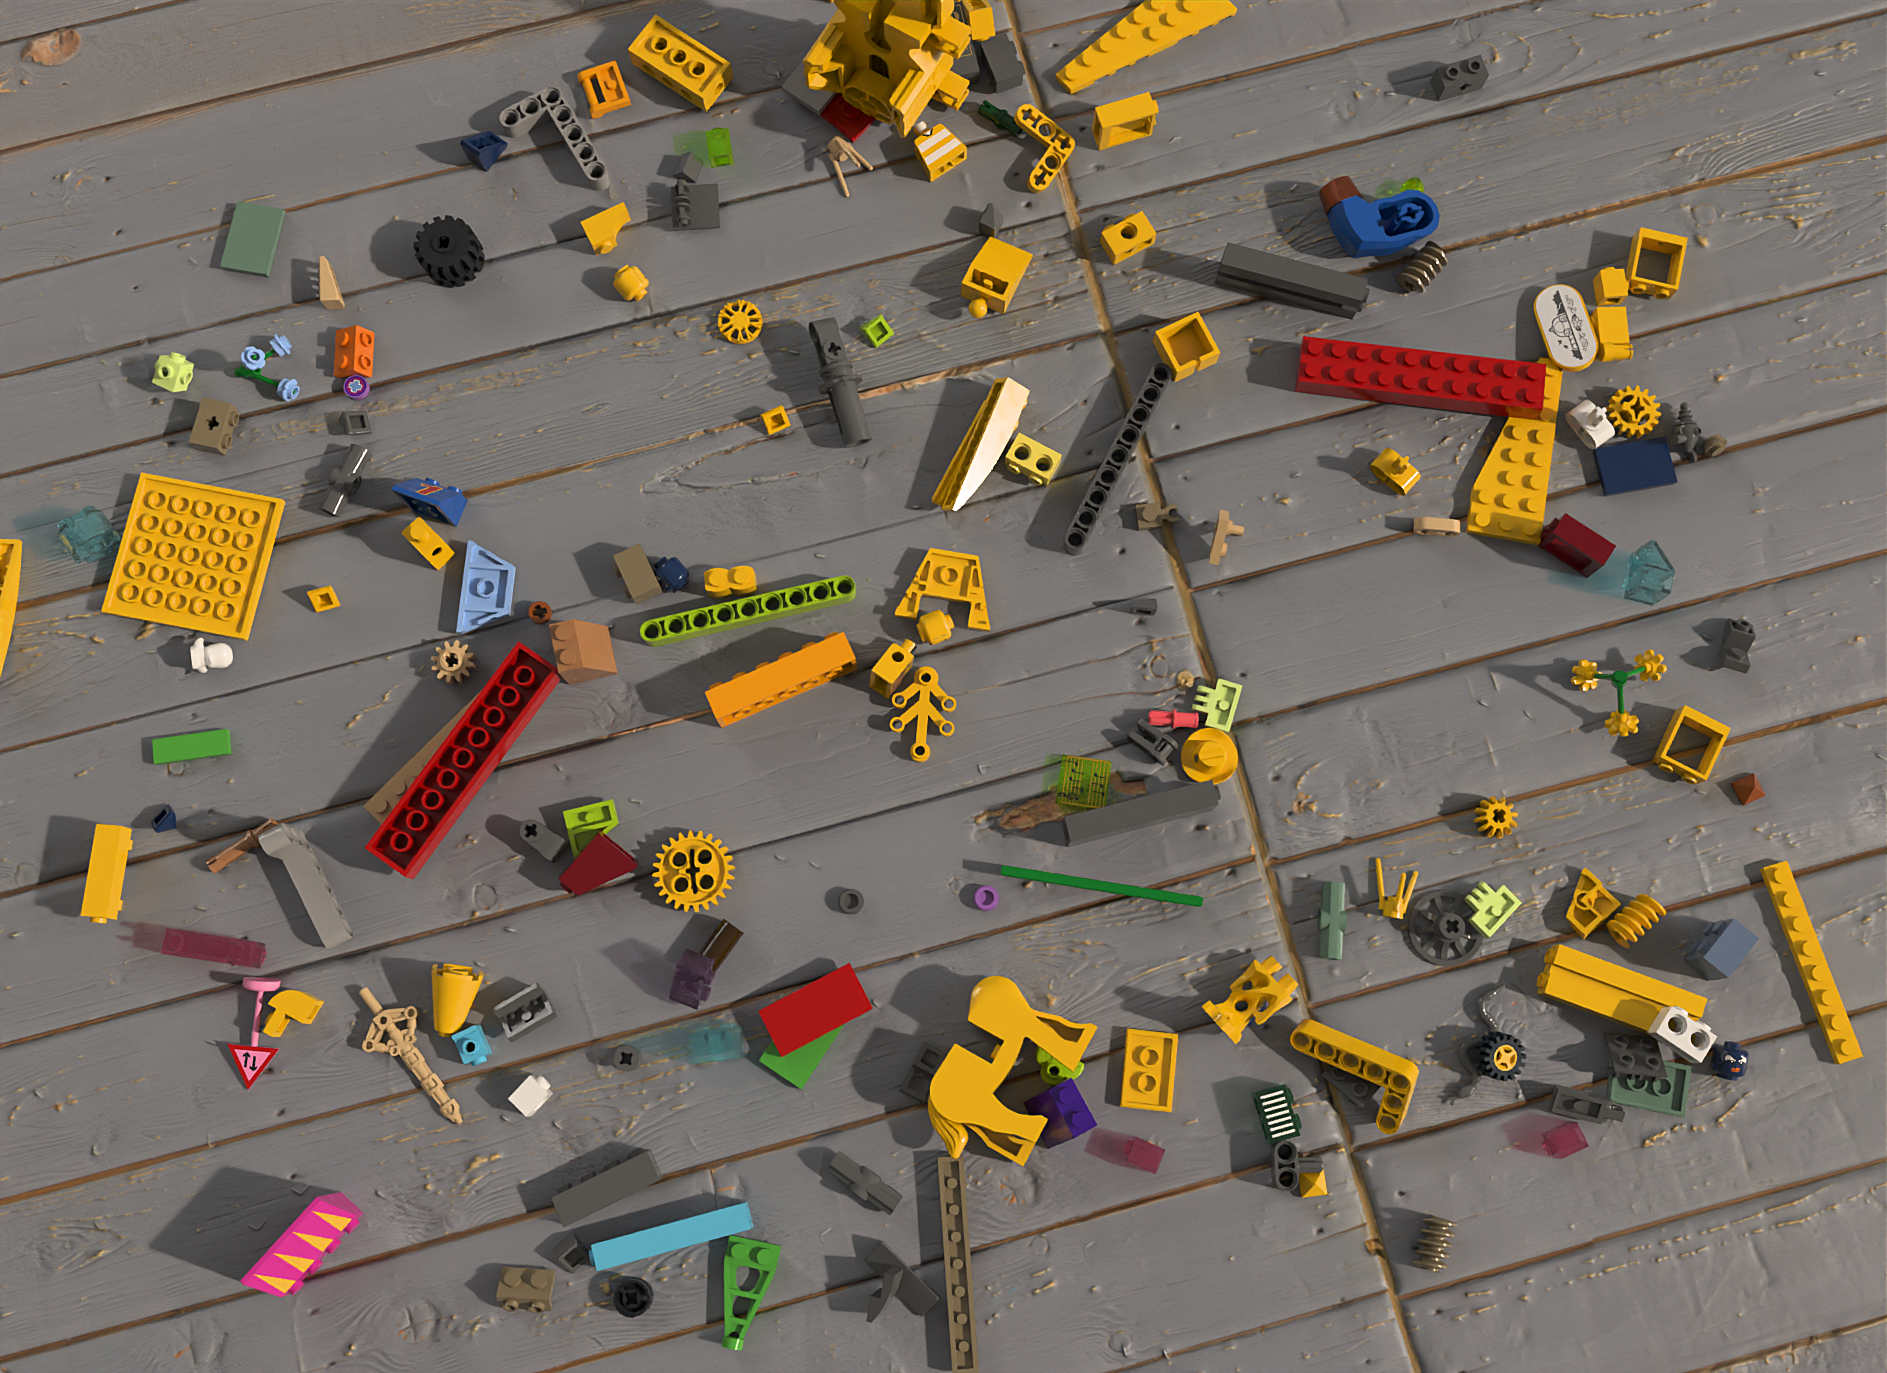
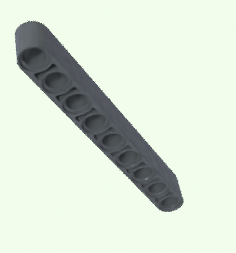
M1157 363L1151 368L1065 534L1063 549L1067 554L1072 556L1080 554L1093 533L1168 388L1172 370L1167 364ZM1161 374L1166 379L1160 381L1157 380L1154 375ZM1151 394L1155 400L1148 401L1144 398V395ZM1139 414L1142 415L1145 420L1139 422L1136 421L1133 418V416ZM1131 435L1134 441L1126 442L1122 436ZM1119 455L1124 461L1117 463L1113 461L1112 456ZM1110 476L1113 482L1104 483L1101 477ZM1093 496L1100 497L1102 503L1094 504L1090 498ZM1081 517H1088L1092 523L1083 525L1079 519ZM1070 538H1077L1081 544L1072 546L1068 540Z

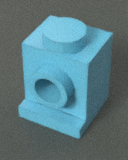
M474 1025L451 1036L453 1041H455L464 1065L478 1066L487 1061V1056L493 1054L481 1025ZM470 1042L475 1044L473 1052H469L467 1047Z

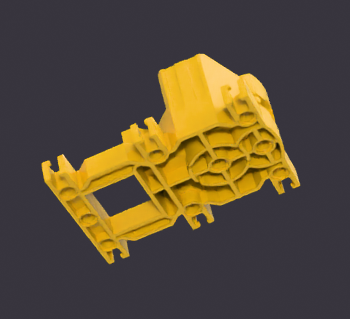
M834 0V4L838 7L837 11L802 61L806 79L805 85L809 89L842 93L845 101L855 108L861 109V112L868 116L872 114L876 120L889 125H893L895 122L901 138L906 137L931 98L958 111L969 94V89H967L969 80L950 71L953 65V57L959 59L969 44L971 27L950 16L954 10V0ZM881 74H883V75H885V74L889 75V79L886 78V77H884V76H882Z

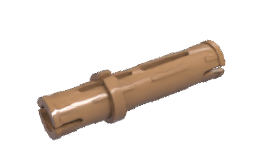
M270 818L256 829L248 830L241 839L206 860L209 869L216 874L251 849L261 847L258 835L277 826V822Z

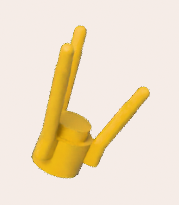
M1376 858L1379 894L1378 909L1383 910L1382 916L1403 919V914H1406L1407 904L1418 872H1413L1404 898H1402L1406 873L1401 874L1396 897L1388 896L1387 901H1385L1381 862L1379 858Z

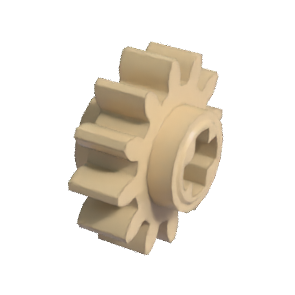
M456 640L454 646L445 641L444 650L436 647L439 656H432L431 659L437 665L432 666L431 669L434 672H439L437 678L441 681L446 678V682L449 685L453 684L454 679L463 684L462 676L465 675L471 678L472 675L468 670L477 668L475 664L470 662L476 658V655L468 653L470 647L467 644L461 646V643ZM456 658L458 660L457 665L453 664L452 667L450 662L455 661Z

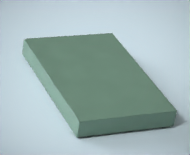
M237 201L220 267L227 271L269 277L286 212L280 208Z
M1663 1060L1667 1078L1662 1077V1080H1657V1082L1637 1081L1635 1077L1633 1080H1629L1628 1076L1626 1078H1613L1612 1075H1609L1606 1098L1611 1099L1615 1104L1685 1118L1692 1066Z

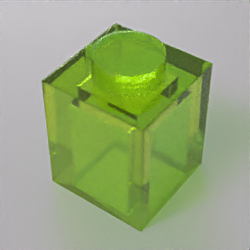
M717 127L710 131H705L711 168L735 165L729 128Z

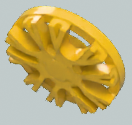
M738 300L727 303L718 315L719 331L731 343H749L757 338L762 330L763 320L761 313L751 302ZM739 306L737 312L733 311L732 308ZM743 306H746L745 313L742 312ZM751 310H753L756 313L752 316H748V313ZM726 312H730L732 316H729ZM722 319H729L730 322L722 324ZM750 320H759V322H750ZM732 326L731 329H729L727 332H724V330ZM750 326L757 328L753 334L748 330ZM734 331L739 333L738 339L731 337ZM742 332H746L748 338L743 339Z

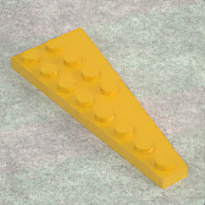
M1145 0L1056 73L1055 79L1071 95L1094 84L1095 80L1106 75L1115 74L1116 70L1127 65L1131 66L1145 56L1150 57L1177 44L1179 40L1189 35L1194 36L1200 30L1210 25L1218 24L1222 19L1229 16L1233 17L1237 12V8L1229 0Z

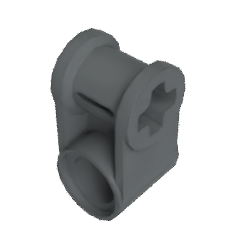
M526 820L519 828L521 838L552 863H555L569 845L568 841L536 820ZM530 827L536 828V836L530 835L531 833L528 831Z

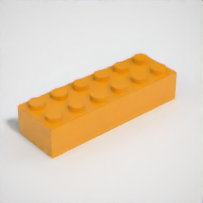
M838 632L830 633L824 637L825 640L819 643L809 642L801 647L802 650L796 653L786 652L778 657L779 660L773 663L763 662L755 667L756 670L747 674L745 671L734 675L732 677L733 680L724 684L723 682H717L709 686V690L705 694L721 728L857 670L856 658L844 632L839 634Z

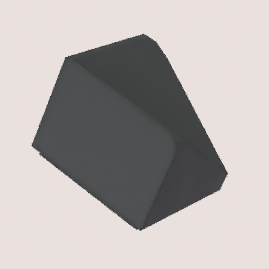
M988 203L979 220L978 228L980 233L993 238L996 237L1004 222L1002 215L994 204Z

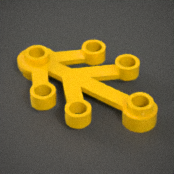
M928 666L919 668L914 674V683L902 693H895L892 697L893 706L901 709L906 706L908 699L920 691L919 701L900 717H894L890 721L891 730L895 733H900L904 730L905 725L918 715L916 743L910 749L911 758L918 763L925 762L930 756V748L926 744L928 716L939 727L942 736L949 737L954 733L953 723L946 721L930 703V692L941 702L942 709L948 713L955 710L956 700L953 697L947 696L937 684V672ZM927 674L931 677V680L923 682L922 676ZM902 697L904 702L898 705L895 703V699ZM948 700L954 704L949 709L944 706V703ZM895 721L902 723V727L899 729H895L892 725ZM949 725L952 730L949 733H945L942 727ZM918 747L924 748L925 753L923 755H917L915 753V750Z

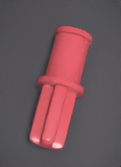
M1173 709L1172 712L1151 710L1148 714V723L1150 725L1171 726V729H1175V727L1197 729L1199 716L1196 712H1177L1176 709Z

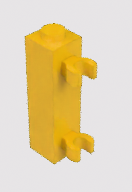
M96 824L81 916L90 917V922L106 924L107 919L117 920L118 911L122 910L123 900H120L128 851L132 850L133 840H130L132 832L130 828Z

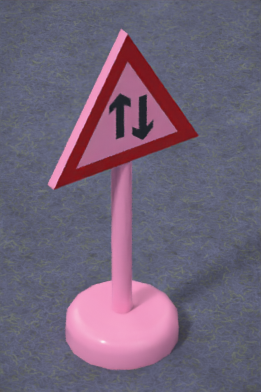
M243 978V987L245 989L257 991L251 1046L229 1043L227 1045L248 1090L280 1049L257 1046L264 992L279 989L281 980L276 978Z

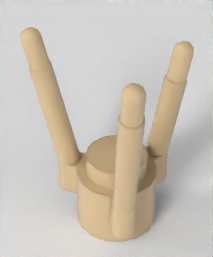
M836 136L828 143V149L831 152L828 157L833 163L845 196L849 197V192L837 160L845 161L849 158L856 167H860L859 162H861L870 171L873 167L842 136Z

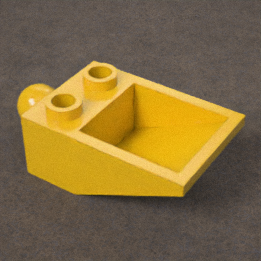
M990 236L971 263L961 283V297L971 300L968 307L970 315L974 318H982L987 313V308L1004 315L1033 254Z

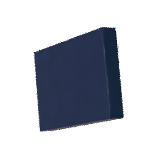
M1665 436L1597 448L1592 451L1604 497L1673 485L1678 482Z

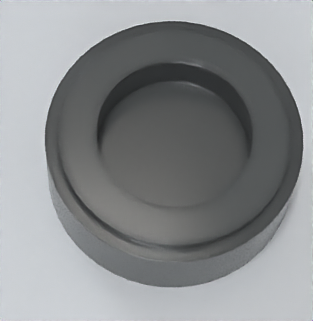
M847 889L840 894L838 904L844 913L854 915L862 910L864 899L859 891Z

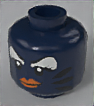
M664 556L654 565L656 568L654 575L665 592L672 591L676 593L689 582L687 579L689 571L677 557L667 559Z
M1724 1041V1045L1714 1047L1711 1068L1717 1072V1077L1738 1081V1077L1746 1075L1749 1054L1747 1051L1740 1049V1043Z

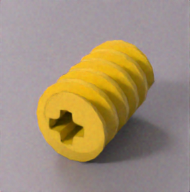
M1638 894L1635 897L1636 900H1632L1628 907H1624L1621 913H1617L1614 916V920H1610L1607 923L1611 936L1618 944L1625 948H1630L1627 939L1633 943L1637 941L1634 933L1639 936L1645 934L1641 928L1642 926L1648 930L1652 928L1648 920L1654 923L1659 921L1656 913L1663 917L1666 915L1664 908L1648 895Z

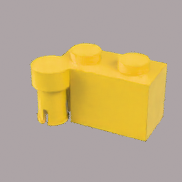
M1626 306L1597 307L1589 316L1598 340V353L1594 361L1612 362L1632 359L1633 350L1629 349H1632L1633 346L1629 344Z

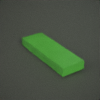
M228 729L152 739L153 761L155 765L232 755L230 730Z

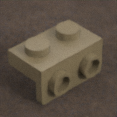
M502 1267L496 1294L499 1307L509 1312H514L518 1309L529 1310L533 1313L551 1311V1297L556 1277L555 1270Z

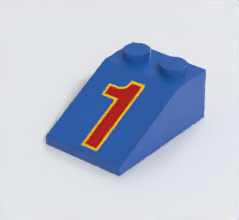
M414 478L396 484L392 488V491L412 512L457 527L468 501L460 489L453 486H448V488L439 486V482L430 478H426L425 481Z

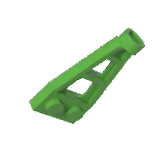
M736 1235L729 1236L724 1258L725 1335L723 1336L722 1347L742 1350L744 1337L776 1273L782 1245ZM740 1266L755 1268L760 1272V1278L755 1288L751 1291L741 1290L737 1286L736 1271ZM735 1296H742L751 1300L748 1313L744 1318L733 1315V1300ZM735 1331L739 1334V1337L730 1335V1333Z

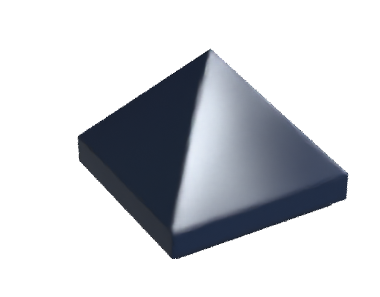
M169 804L151 821L155 832L160 833L176 828L175 812Z

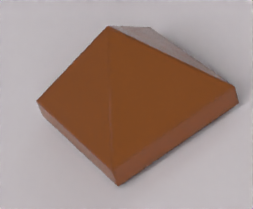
M1754 773L1730 783L1742 806L1766 796Z

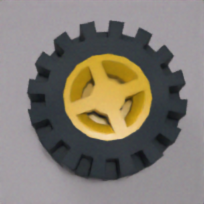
M1497 1031L1496 1033L1489 1032V1036H1482L1481 1038L1484 1042L1478 1041L1476 1045L1480 1046V1049L1474 1050V1054L1479 1055V1057L1474 1058L1475 1063L1479 1064L1476 1066L1478 1070L1483 1071L1482 1074L1499 1081L1515 1079L1514 1074L1520 1075L1521 1071L1518 1068L1519 1066L1524 1068L1525 1063H1522L1521 1060L1526 1059V1054L1521 1053L1525 1050L1524 1046L1519 1045L1521 1041L1512 1035Z

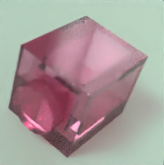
M1568 1121L1541 1134L1544 1139L1542 1144L1546 1153L1555 1159H1563L1589 1147L1577 1122Z
M1136 1136L1133 1137V1140H1127L1123 1150V1154L1126 1155L1125 1161L1156 1174L1165 1149Z

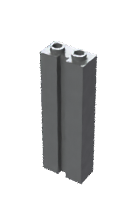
M1227 242L1215 280L1216 284L1348 319H1353L1356 312H1361L1370 289L1366 288L1368 281L1366 278Z
M1212 780L1065 816L1061 825L1067 847L1212 811L1219 804L1218 800H1221L1218 786L1213 785Z

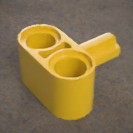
M1385 448L1369 466L1371 472L1401 496H1405L1421 477L1420 473L1408 463V456L1402 458L1390 448Z

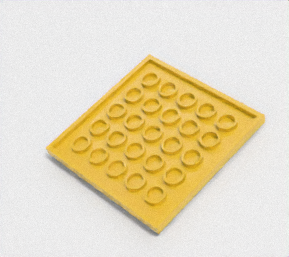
M141 472L101 612L248 641L285 501L279 498Z

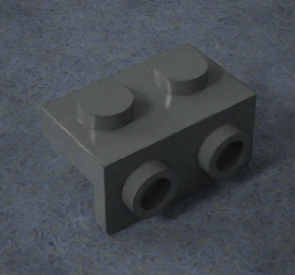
M538 983L525 987L518 994L504 999L500 1004L492 1008L494 1014L500 1019L506 1036L511 1043L557 1017L547 992Z

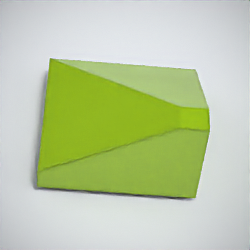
M881 314L859 327L862 334L875 348L894 335V332Z

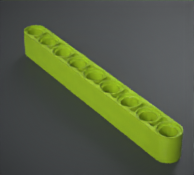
M849 576L829 578L648 620L641 625L640 635L648 646L658 647L848 603L856 596V586L854 580ZM842 585H849L851 587V591L846 594L840 593L838 589ZM819 590H824L828 594L824 599H817L814 597L815 593ZM794 596L803 597V602L799 605H794L790 601ZM776 601L779 603V607L776 610H768V603ZM746 607L755 608V612L751 616L743 615V610ZM724 612L731 614L730 619L726 622L719 620V616ZM706 618L707 622L703 627H696L695 622L697 619ZM680 623L683 625L680 632H671V627L674 624ZM658 629V635L655 638H647L649 630Z

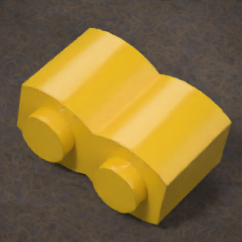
M737 566L730 570L713 568L704 572L705 590L711 598L724 599L731 595L747 597L757 593L756 574L752 567Z

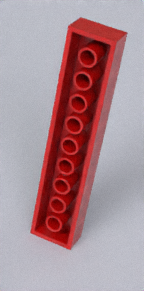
M1303 336L1299 347L1294 392L1536 420L1543 410L1546 364Z
M518 641L373 835L365 849L404 877L413 880L562 679L557 667Z

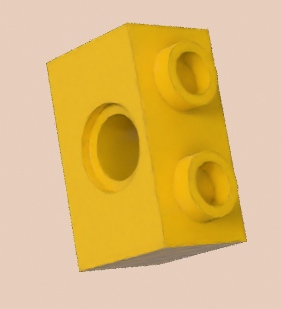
M1143 211L1137 214L1131 213L1127 215L1122 222L1116 225L1110 224L1105 227L1101 232L1099 243L1113 265L1153 245L1157 233ZM1122 234H1129L1132 238L1125 239L1122 237Z

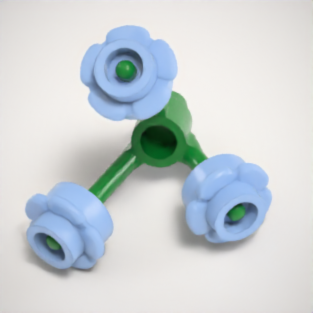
M274 334V338L269 341L273 348L266 353L260 349H255V347L245 348V352H242L240 357L242 364L234 369V374L238 378L243 376L245 378L251 377L277 387L278 396L288 402L291 399H295L299 394L300 388L297 386V381L284 378L279 383L261 375V368L265 365V360L277 352L283 357L285 354L291 353L290 348L292 345L284 335L279 337L277 334Z

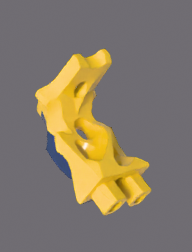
M1272 955L1261 963L1256 959L1253 960L1249 968L1229 986L1232 993L1224 1003L1214 1005L1209 1000L1202 1006L1235 1044L1240 1041L1242 1037L1241 1032L1244 1028L1250 1026L1254 1021L1258 1025L1264 1023L1273 1013L1293 1000L1290 994L1296 989L1298 983L1289 973L1284 975L1278 982L1272 977L1282 968ZM1247 982H1252L1253 986L1250 990H1243ZM1241 1001L1247 1002L1248 1008L1245 1011H1238L1236 1009L1237 1003Z

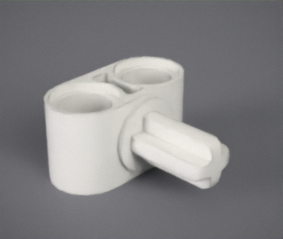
M1584 400L1565 415L1567 423L1590 449H1596L1615 434L1613 426L1606 419V408L1596 407L1589 400Z

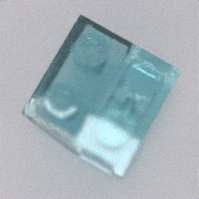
M1650 540L1630 555L1628 567L1631 568L1629 575L1626 576L1623 582V589L1625 590V599L1653 606L1670 595L1675 569L1657 541Z

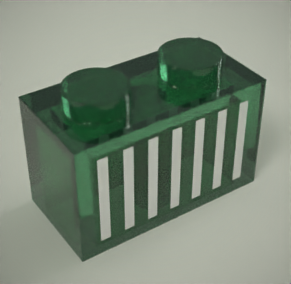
M1279 1084L1251 1092L1267 1144L1300 1136L1299 1129H1302L1298 1114L1293 1113L1291 1104L1294 1103V1098L1290 1088L1286 1089L1285 1084Z

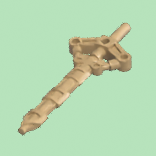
M367 987L362 989L359 995L376 1016L373 1018L366 1039L362 1044L363 1050L366 1052H387L392 1056L400 1055L409 1070L413 1071L421 1081L420 1085L428 1096H432L440 1105L439 1111L445 1118H450L457 1125L461 1124L463 1120L459 1112L460 1106L454 1098L450 1099L443 1089L444 1084L436 1073L431 1071L425 1062V1058L417 1047L414 1046L417 1040L414 1033L417 1018L420 1016V1009L415 1006H409L407 1008L384 1010ZM407 1020L408 1029L400 1031L395 1026V1023ZM385 1031H387L390 1037L387 1045L379 1042Z

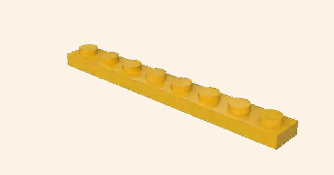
M1783 861L1760 868L1834 1063L1842 1064L1863 1057L1788 862Z

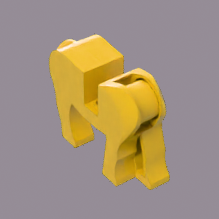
M991 976L981 980L974 987L971 993L968 1021L975 1027L999 1039L1003 1044L1001 1046L997 1043L990 1056L994 1060L992 1064L954 1044L931 1081L928 1113L933 1128L945 1143L951 1158H959L968 1141V1133L962 1125L964 1124L974 1130L988 1147L1024 1166L1048 1119L1042 1115L1032 1116L1013 1112L1000 1103L994 1093L1014 1067L1025 1038L1031 1040L1071 1072H1074L1097 1026L1092 1023L1077 1024L1061 1016L1035 1011L1030 1008L1014 982L1006 977ZM1012 1134H1016V1135H1018V1136H1020V1137L1025 1138L1026 1140H1024V1139H1019V1138L1015 1137V1136L1012 1135Z

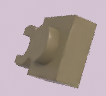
M1160 503L1136 505L1135 513L1138 531L1162 529L1164 521L1171 525L1177 524L1179 517L1172 518L1169 516L1170 511L1177 510V505L1170 504L1165 509L1160 508Z

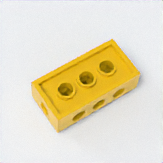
M656 14L628 48L633 65L705 112L709 110L734 78L730 62Z

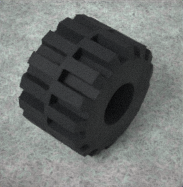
M445 215L444 220H441L439 216L434 217L432 224L424 223L422 225L424 231L417 232L416 238L419 242H414L413 248L417 252L415 254L417 261L429 277L433 278L437 284L442 285L444 283L449 288H453L454 283H457L459 287L466 285L464 280L468 278L472 282L476 278L474 275L475 271L481 272L483 268L480 262L485 261V255L482 252V244L470 226L466 225L460 218L454 220L450 215Z

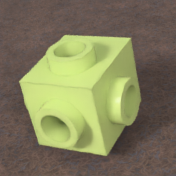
M171 352L170 355H160L155 363L152 383L171 392L186 391L193 377L192 370L194 364L185 360L186 357L179 353Z

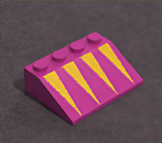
M342 1192L316 1197L240 1282L243 1285L278 1297L290 1294L292 1296L295 1295L304 1286L303 1279L309 1273L311 1275L314 1274L322 1266V1258L327 1253L332 1254L341 1245V1237L346 1232L350 1234L360 1224L358 1219L363 1212Z

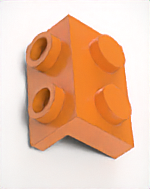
M358 325L336 330L333 376L345 378L359 374L366 378L372 377L374 332Z

